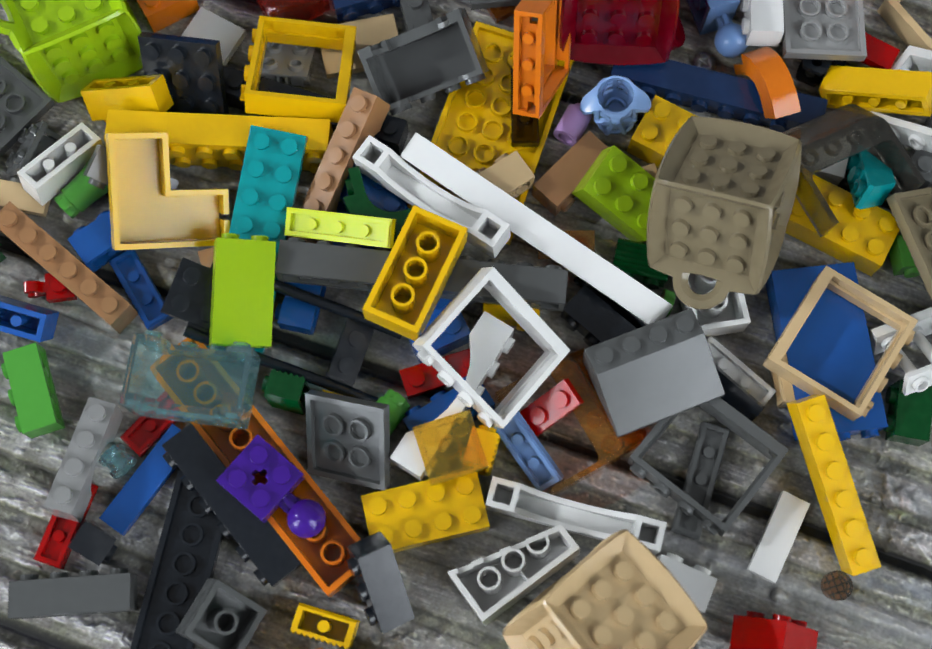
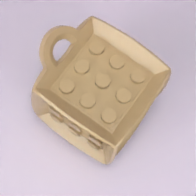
M622 529L603 540L573 569L530 602L506 625L502 631V636L510 649H692L708 629V624L671 572L630 531Z

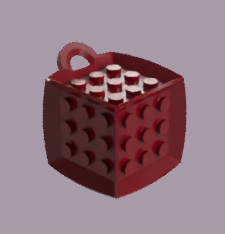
M562 0L560 48L563 52L570 33V60L607 65L665 63L669 59L671 50H676L685 42V31L679 18L680 0Z

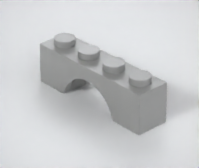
M92 397L88 398L44 503V507L52 515L81 523L92 496L91 483L97 461L104 448L114 441L124 417L117 404Z

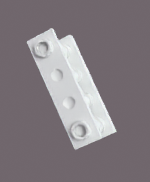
M932 307L910 315L918 320L913 329L916 333L911 342H914L931 364L917 369L903 350H900L899 353L903 357L899 362V366L905 372L902 393L905 396L914 392H922L932 386V345L925 337L932 334ZM887 324L871 329L870 342L873 355L886 350L897 331L896 329Z

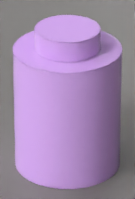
M580 103L568 105L553 132L555 138L561 143L573 147L581 139L592 116L591 114L585 115L581 112Z

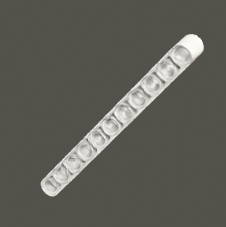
M415 132L401 153L400 157L466 202L486 209L510 224V231L647 324L664 319L672 309L673 305L420 134Z

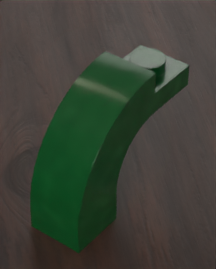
M359 166L348 168L350 179H346L345 183L349 196L343 197L347 213L396 219L395 243L412 208L397 212L379 209L367 197Z

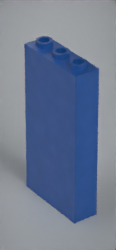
M854 262L827 265L858 284ZM826 265L774 270L771 272L765 285L776 342L818 274ZM826 288L787 350L788 364L853 404L875 368L864 310ZM793 385L795 400L810 396ZM875 392L871 399L874 402V406L869 410L866 417L861 416L855 421H851L829 407L840 441L851 439L850 435L861 434V438L879 436L881 430L888 427L881 392ZM791 419L794 440L798 441L794 425Z

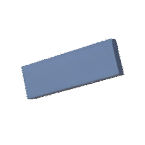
M519 411L504 428L493 427L535 489L543 491L563 479V473Z

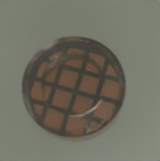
M839 570L831 571L823 576L821 590L828 599L842 601L852 594L853 582L845 572Z

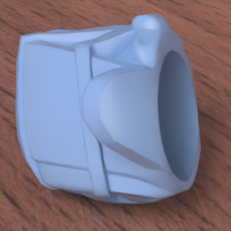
M622 76L603 78L597 86L582 98L580 103L581 112L585 115L593 114L594 122L604 135L607 136L609 134L626 135L634 123H636L638 112L647 113L651 108L649 96L634 85L629 78Z

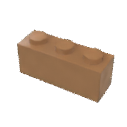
M588 131L533 185L532 196L554 216L561 210L566 212L575 202V196L572 192L601 151L608 148V146L591 131Z

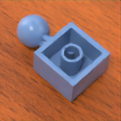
M686 0L699 34L703 35L717 31L714 45L719 54L727 58H735L745 52L748 47L746 46L747 35H742L741 25L732 21L741 0Z

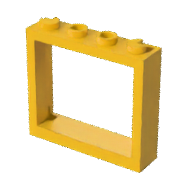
M259 16L257 29H252V43L254 45H249L248 62H250V65L245 64L244 81H246V84H241L240 101H245V113L292 118L330 119L331 122L338 123L349 100L357 26ZM267 42L342 50L336 99L258 91Z

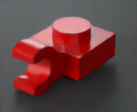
M50 273L45 274V282H23L24 293L28 294V298L46 296L48 303L77 300V297Z

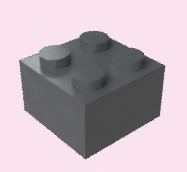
M208 578L175 632L203 649H245L268 610L220 580Z

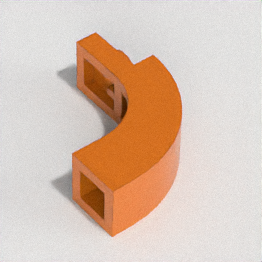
M763 47L741 54L742 62L734 64L735 74L747 75L752 79L759 92L765 118L778 119L801 112L791 74L775 50L770 47Z

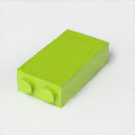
M223 233L221 237H216L213 255L209 346L272 347L276 241H269L268 236L253 235L251 240L239 239V234Z

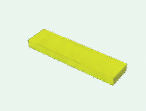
M287 207L284 235L393 248L396 219Z

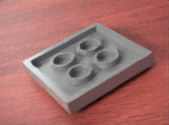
M783 0V58L839 61L865 60L867 48L863 0Z

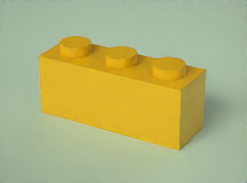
M163 74L94 79L80 91L92 121L104 120L106 122L108 109L166 112L174 105Z

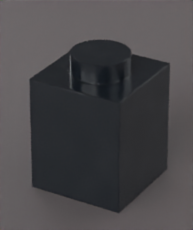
M86 519L68 544V548L99 566L103 560L109 562L118 547L114 545L116 537Z

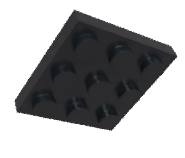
M142 32L138 36L144 76L163 74L174 105L166 112L229 115L220 40Z

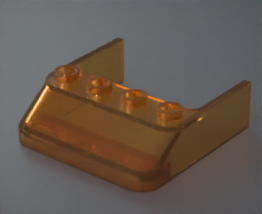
M586 348L567 354L551 372L550 376L556 385L568 378L584 401L582 405L572 412L596 450L598 461L552 487L549 494L555 496L632 453L646 437V430L642 428L617 438L582 362L584 349ZM521 378L495 392L497 404L502 402Z

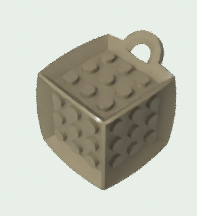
M691 116L678 130L664 154L654 181L648 212L646 242L649 267L673 277L674 291L685 305L698 310H707L721 304L727 298L729 292L751 295L760 293L778 259L794 205L801 166L802 142L799 139L744 122L710 117ZM689 275L706 276L717 281L711 292L697 294L689 286Z

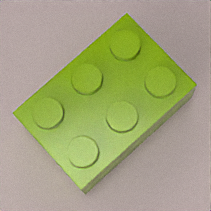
M613 145L601 151L572 194L629 240L636 242L647 241L648 212L655 178Z

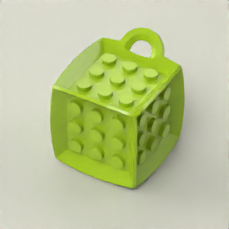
M0 0L9 21L0 19V33L9 36L15 48L22 55L37 84L57 103L81 97L80 91L94 79L128 77L143 67L138 36L142 31L126 0Z

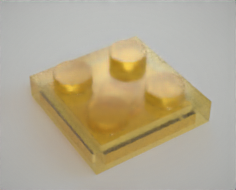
M470 409L412 427L431 486L488 468Z

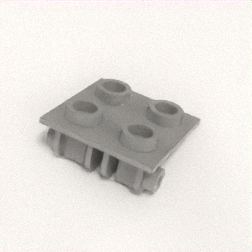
M267 42L261 77L282 83V78L285 77V84L287 85L290 84L291 77L292 85L305 87V84L310 85L311 74H309L316 47Z

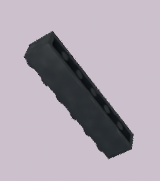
M191 423L162 445L166 451L162 455L172 469L178 466L183 472L184 476L180 479L190 492L196 489L203 499L199 501V504L209 516L215 513L221 522L217 524V527L227 539L233 536L239 546L235 550L245 562L251 559L258 568L253 573L263 586L269 583L274 588L302 565L268 521L264 524L216 481L226 470V467Z

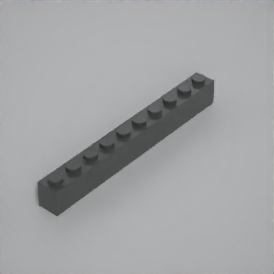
M292 237L288 240H280L275 274L281 282L371 291L391 250L383 247H374V250L364 249L357 244L336 246L329 241L307 243L301 238ZM460 256L440 296V299L453 300L481 268L494 267L531 308L563 312L566 301L568 270H562L557 265H546L545 268L533 267V264L528 262H518L514 265L505 264L500 259H489L486 262L477 261L476 258L471 256ZM484 287L470 301L500 305Z

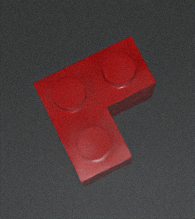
M747 611L746 616L734 614L729 649H816L818 631L807 628V622L794 620L789 616L773 614L772 619H766L764 613Z

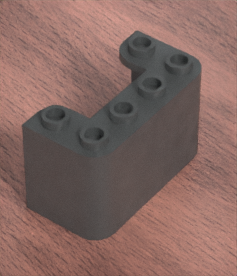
M458 8L446 13V17L436 18L434 21L398 36L357 50L374 95L391 105L389 109L391 115L412 108L410 102L420 99L421 103H425L435 99V92L444 89L446 94L461 88L460 82L465 81L466 85H470L486 78L484 73L488 72L489 69L465 8Z

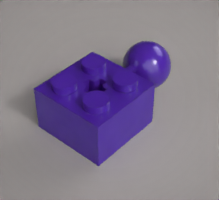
M258 434L216 480L264 524L280 507L287 513L289 529L298 537L312 538L318 535L325 526L326 513L320 503L312 499L299 500L292 494L305 478L304 474ZM267 473L265 477L268 482L265 485L262 483L254 485L256 474Z

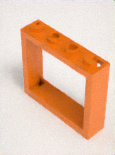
M521 0L514 9L513 114L539 119L570 71V33L564 51L562 52L560 48L562 0ZM532 17L538 18V22L532 21ZM559 60L565 61L564 67L557 66Z

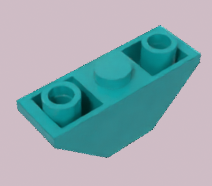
M857 146L854 153L849 154L845 172L855 208L865 209L882 205L896 184L892 169L861 146Z

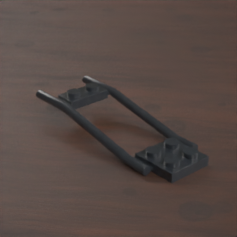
M183 257L160 312L187 322L188 324L183 336L209 346L213 262L211 268H208ZM274 279V291L348 318L327 369L326 377L246 347L210 346L264 367L276 369V371L281 370L282 373L287 372L288 375L291 373L293 376L298 374L299 378L304 376L306 382L334 393L376 402L378 397L353 388L374 329L397 339H401L402 335L366 320L361 311Z

